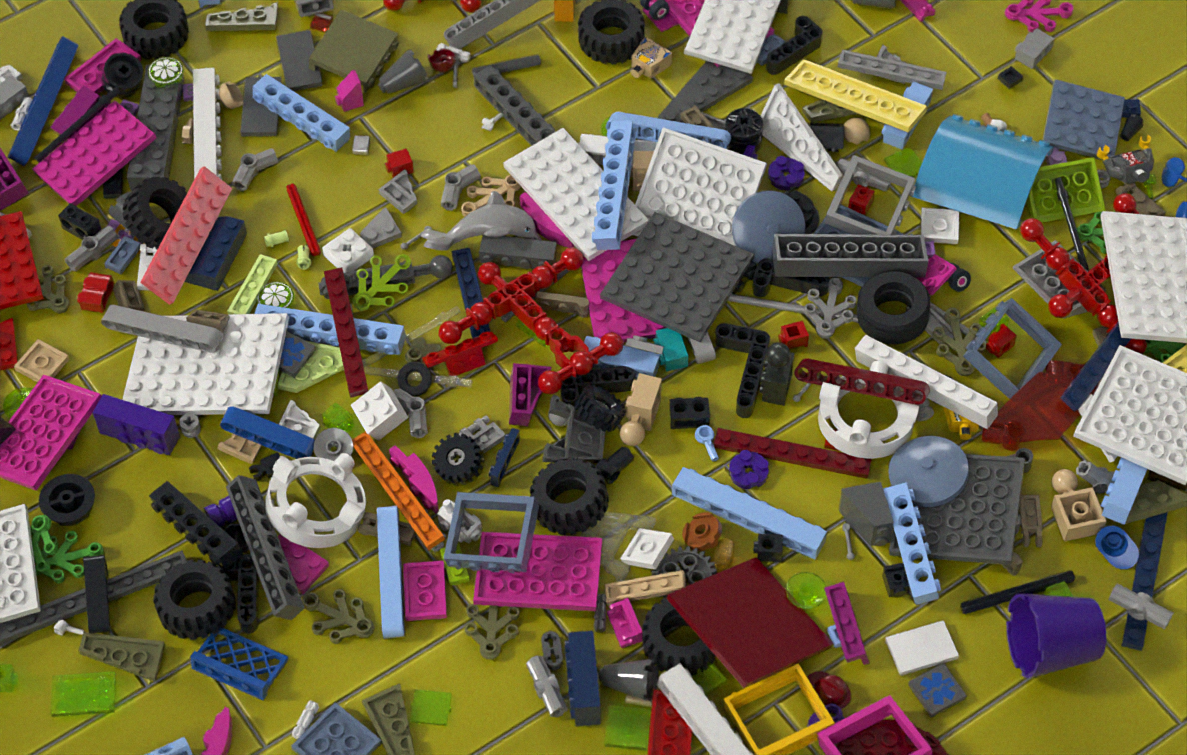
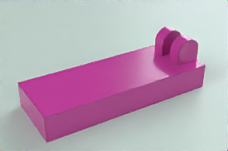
M901 0L920 22L929 15H935V9L926 0Z

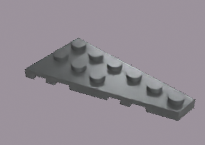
M706 61L660 113L658 119L685 123L680 118L682 112L695 105L703 112L752 83L753 77L747 72L724 65L716 67L713 62Z

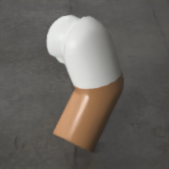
M985 113L981 117L986 126L988 124L997 126V130L1005 131L1007 128L1005 122L992 119L989 113Z

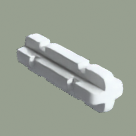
M443 43L438 44L437 50L450 49L455 54L456 59H460L463 62L469 61V52H462L460 49L448 47Z
M309 701L307 703L306 710L301 714L297 727L292 732V737L295 739H299L308 730L314 718L313 715L319 709L316 702Z

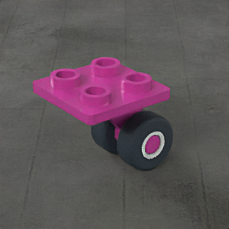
M640 0L643 12L661 32L679 24L669 13L670 6L665 0Z
M936 254L928 259L926 276L915 277L923 283L930 296L947 281L949 286L957 292L964 291L971 282L969 272L960 268L955 263H949Z

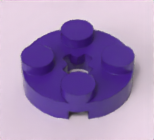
M779 156L768 168V179L779 190L788 191L795 186L797 188L804 180V165L795 159ZM783 172H788V173H790V174H787L786 176H784V175H783Z
M743 450L730 462L729 474L731 480L740 488L751 489V487L755 486L758 488L768 478V461L760 454ZM745 468H752L754 472L746 473Z

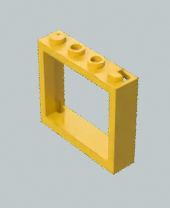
M798 663L745 689L732 692L730 696L724 698L726 712L746 746L754 755H789L818 741V732L835 724ZM796 681L820 721L759 750L735 709Z

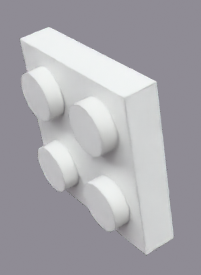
M922 208L921 235H924L925 241L958 244L959 211Z
M639 528L620 559L623 564L656 570L673 542L674 537L671 533Z

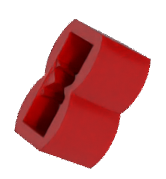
M90 272L88 277L84 279V288L79 292L77 302L80 304L81 310L103 313L107 306L108 298L113 291L112 275Z

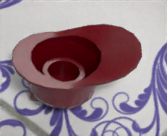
M822 671L813 672L807 676L824 706L836 704L843 709L849 704L851 691L840 677Z

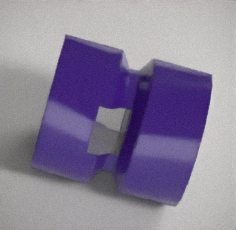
M229 495L220 499L218 505L210 504L203 508L205 514L220 528L225 526L226 521L232 523L238 520Z

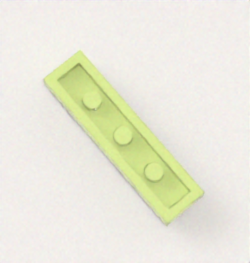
M259 255L227 310L228 315L249 314L258 299V295L260 296L263 291L262 288L267 284L278 264L277 259Z

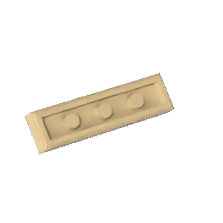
M682 570L605 584L606 604L611 605L625 598H628L629 601L668 595L671 592L686 587L685 572Z

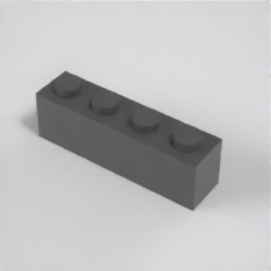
M483 235L479 250L480 263L494 262L497 265L521 267L524 269L544 266L545 261L553 265L557 255V243L507 236L494 238Z

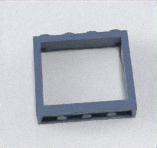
M1011 298L1006 302L1001 301L996 306V313L991 314L985 321L987 325L979 329L976 333L977 338L975 341L972 340L966 346L967 351L963 357L1014 403L1025 396L1062 344ZM1005 313L1044 348L1017 386L1009 381L977 351Z
M457 492L443 558L447 565L456 569L469 568L474 571L488 569L492 572L503 570L514 574L515 571L526 572L539 504L535 497ZM465 508L525 512L517 558L456 554Z

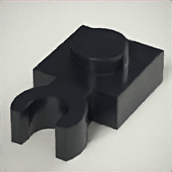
M278 452L261 459V465L249 467L250 474L258 472V474L253 475V479L260 481L264 475L272 478L274 473L273 467L280 458Z

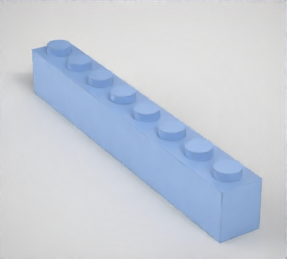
M683 467L672 484L673 496L757 534L783 535V546L814 560L826 541L827 531L822 527L807 523L800 517L789 515L782 509H776L764 501H758L747 493L738 492L729 485H723L711 477L698 474L693 469Z

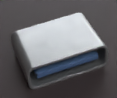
M355 136L353 154L368 155L369 136Z

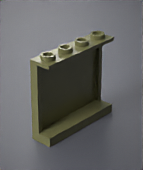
M341 9L309 57V69L315 72L319 66L344 78L351 71L355 70L361 85H363V93L366 94L368 89L374 86L377 75H381L384 64L389 62L391 53L397 50L399 41H397L398 33Z

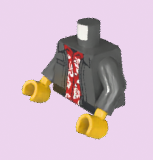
M1147 135V142L1142 140V136L1140 137L1139 146L1144 150L1139 149L1108 157L1110 148L1105 145L1103 151L1099 147L1097 157L1104 160L1103 164L1109 176L1117 178L1126 184L1136 181L1145 182L1150 177V171H1152L1154 165L1152 149L1149 148L1151 137Z

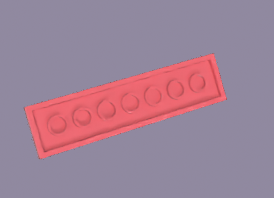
M205 166L200 168L140 282L169 305L174 303L232 190L228 184Z

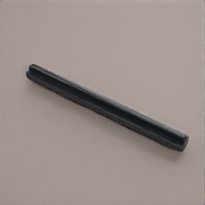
M1072 570L962 602L960 608L963 614L972 613L1011 601L1017 594H1035L1074 582L1075 575Z

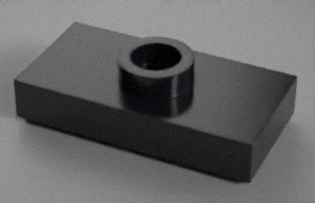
M123 167L103 183L104 199L122 196Z

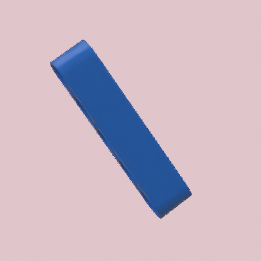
M228 407L220 423V426L230 433L295 459L311 457L314 451L315 440L313 438L237 407Z

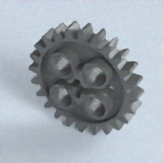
M679 546L678 552H675L672 548L671 554L665 553L664 559L662 558L656 570L651 571L652 576L665 574L670 571H680V567L677 565L679 563L685 572V578L688 579V585L695 583V580H702L717 574L715 563L711 562V557H705L704 551L698 554L697 548L692 552L689 546H687L685 551Z

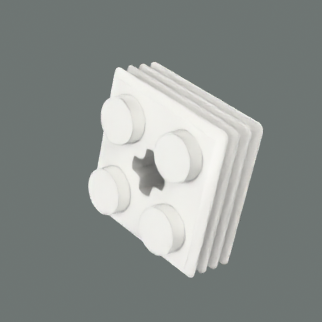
M351 228L322 247L323 255L335 267H342L343 273L355 271L374 256L373 248Z

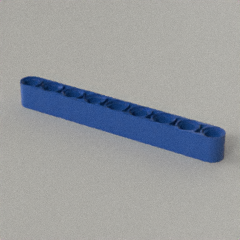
M64 36L60 38L30 104L28 113L8 154L9 159L23 166L26 165L33 152L78 48L77 43Z

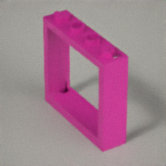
M890 695L818 732V744L826 755H841L835 744L892 715L918 749L910 755H932L931 747Z

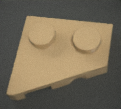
M232 434L231 438L219 443L218 450L253 464L262 445Z

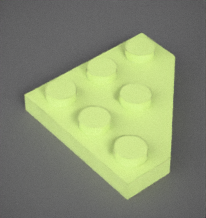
M306 341L314 345L316 350L295 378L282 372L277 384L278 389L297 393L344 370L340 348Z

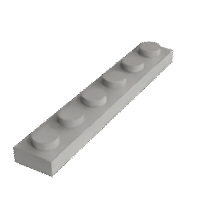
M842 50L838 62V68L913 83L914 81L940 90L943 89L947 73Z

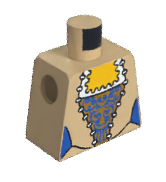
M645 37L632 55L633 69L631 74L635 78H639L642 74L649 78L655 77L672 65V52Z

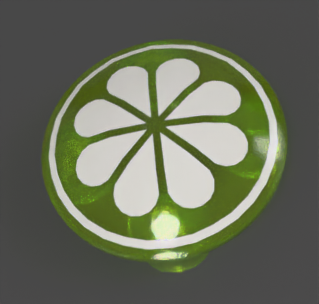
M163 57L157 59L148 68V76L157 87L180 82L183 79V65L175 58Z
M271 282L262 288L256 299L257 304L289 308L294 300V292L285 283Z

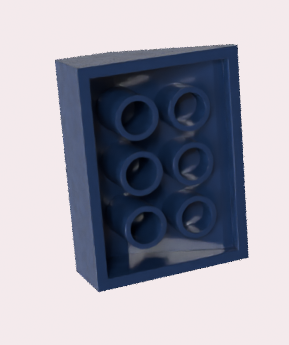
M229 216L217 217L184 282L218 291L247 236L245 221Z

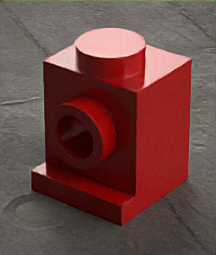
M799 321L781 326L778 339L779 343L785 344L789 349L799 346L808 347L809 334L804 322Z
M1003 323L1000 325L998 332L995 331L989 336L986 349L989 353L999 358L1014 347L1017 335Z

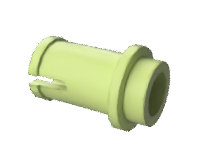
M286 230L271 235L268 233L267 236H264L266 246L271 248L273 245L289 241Z
M301 245L297 249L298 259L296 264L300 269H308L311 265V260L309 259L310 249L305 245V251H303V245Z

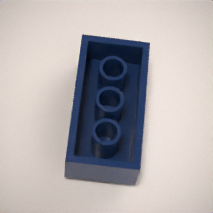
M593 631L568 632L569 640L565 641L570 717L575 719V727L601 725Z

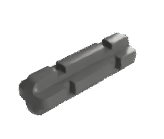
M598 594L597 608L594 616V631L597 633L605 632V594Z

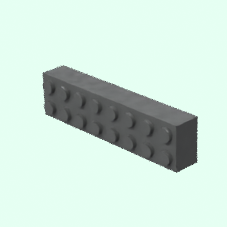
M146 65L137 119L150 129L157 138L130 160L127 179L131 191L148 177L160 176V179L162 177L169 178L183 94L182 85L185 82L181 66H176L178 70L173 71L174 76L170 77L166 70L169 68H166L164 65L163 68L166 71L167 77L162 79V72L159 76H155L154 73L156 71H153L154 66L160 65ZM149 69H150V74H151V76H152L155 80L160 81V82H168V81H171V80L175 79V78L180 74V72H181V75H180L176 80H174V81H172V82L159 83V82L154 81V80L150 77V75H149Z
M774 234L772 254L775 277H874L875 275L891 271L903 272L913 277L926 276L928 256L924 235Z

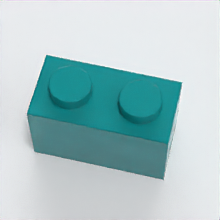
M668 328L656 330V338L653 339V343L664 347L662 354L659 355L660 365H664L665 371L688 367V354L681 334Z

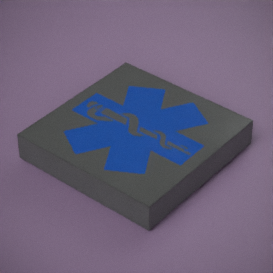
M286 331L279 370L295 378L316 350L315 346Z
M944 663L908 682L909 687L930 717L962 702L967 697Z

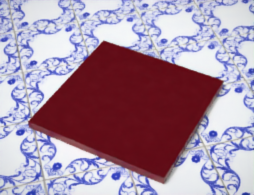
M757 557L671 592L666 598L743 688L749 687L797 663L832 648L834 644Z

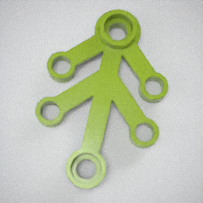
M399 254L395 258V264L380 278L382 259L374 255L370 258V264L372 265V287L366 291L367 270L361 268L356 273L359 279V292L353 297V305L361 311L367 310L371 305H385L387 307L394 305L395 300L390 295H386L384 298L373 297L377 292H399L404 294L408 290V286L404 282H399L398 284L386 283L400 269L409 268L411 265L410 257L406 254ZM374 258L379 259V263L376 265L373 264ZM401 258H405L406 260L405 264L403 265L399 263V260ZM361 271H365L366 273L365 277L360 278L359 273ZM402 284L405 285L404 291L399 290V286ZM360 298H365L364 304H359ZM391 298L392 302L391 304H386L385 300Z

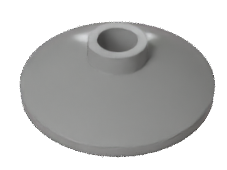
M329 428L322 431L316 437L314 452L316 457L335 461L342 453L352 455L353 442L349 434L344 430ZM334 446L338 448L335 452L330 450Z

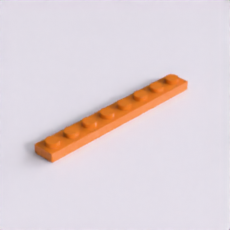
M365 431L352 440L353 448L394 504L398 506L399 511L426 548L431 550L446 540L370 435Z

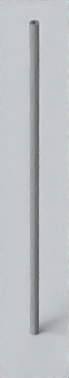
M731 294L727 300L805 314V306L734 294ZM816 308V313L824 317V314ZM842 312L832 318L838 319L842 317ZM853 314L852 322H858L856 314Z

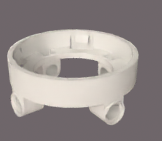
M874 361L871 364L870 371L887 374L888 366L882 361ZM858 379L859 382L866 384L864 380ZM823 382L819 396L818 423L824 437L838 450L859 458H881L894 454L911 438L918 415V405L892 400L898 412L896 421L885 430L870 432L871 425L867 421L856 420L853 423V427H850L839 415L838 403L850 391L841 390V386ZM877 383L880 387H884L882 383ZM897 387L899 391H904L901 387ZM830 418L833 425L838 429V431H834L827 423L826 419ZM895 435L899 437L898 439L888 443L882 442L884 440L894 437Z
M346 453L340 454L335 461L320 457H303L290 461L286 457L281 456L273 467L274 473L265 499L266 513L272 526L286 539L311 548L336 546L354 535L365 513L366 498L360 481L352 473L355 465L353 458ZM303 475H323L331 478L342 487L346 494L347 502L341 509L339 516L329 521L306 519L308 512L302 504L296 502L290 507L286 497V490L289 484ZM271 493H277L276 498L279 507H275L274 500L270 498ZM332 530H333V532H334V534H327V535H317V534H314V531H315V532H326V531H332Z

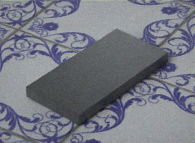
M311 30L276 36L286 87L292 91L323 86L319 66L315 72L309 69V57L315 50Z
M246 77L241 136H277L279 115L270 111L263 104L256 102L253 98L252 86L262 77ZM272 77L282 83L281 77Z

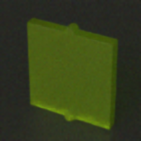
M910 147L899 152L896 151L895 154L884 158L885 163L890 169L913 178L918 175L922 162Z
M415 689L414 700L411 703L410 722L447 726L448 714L451 712L450 702L452 694Z

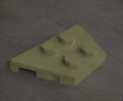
M1159 480L1143 484L1138 490L1125 524L1187 507V494Z

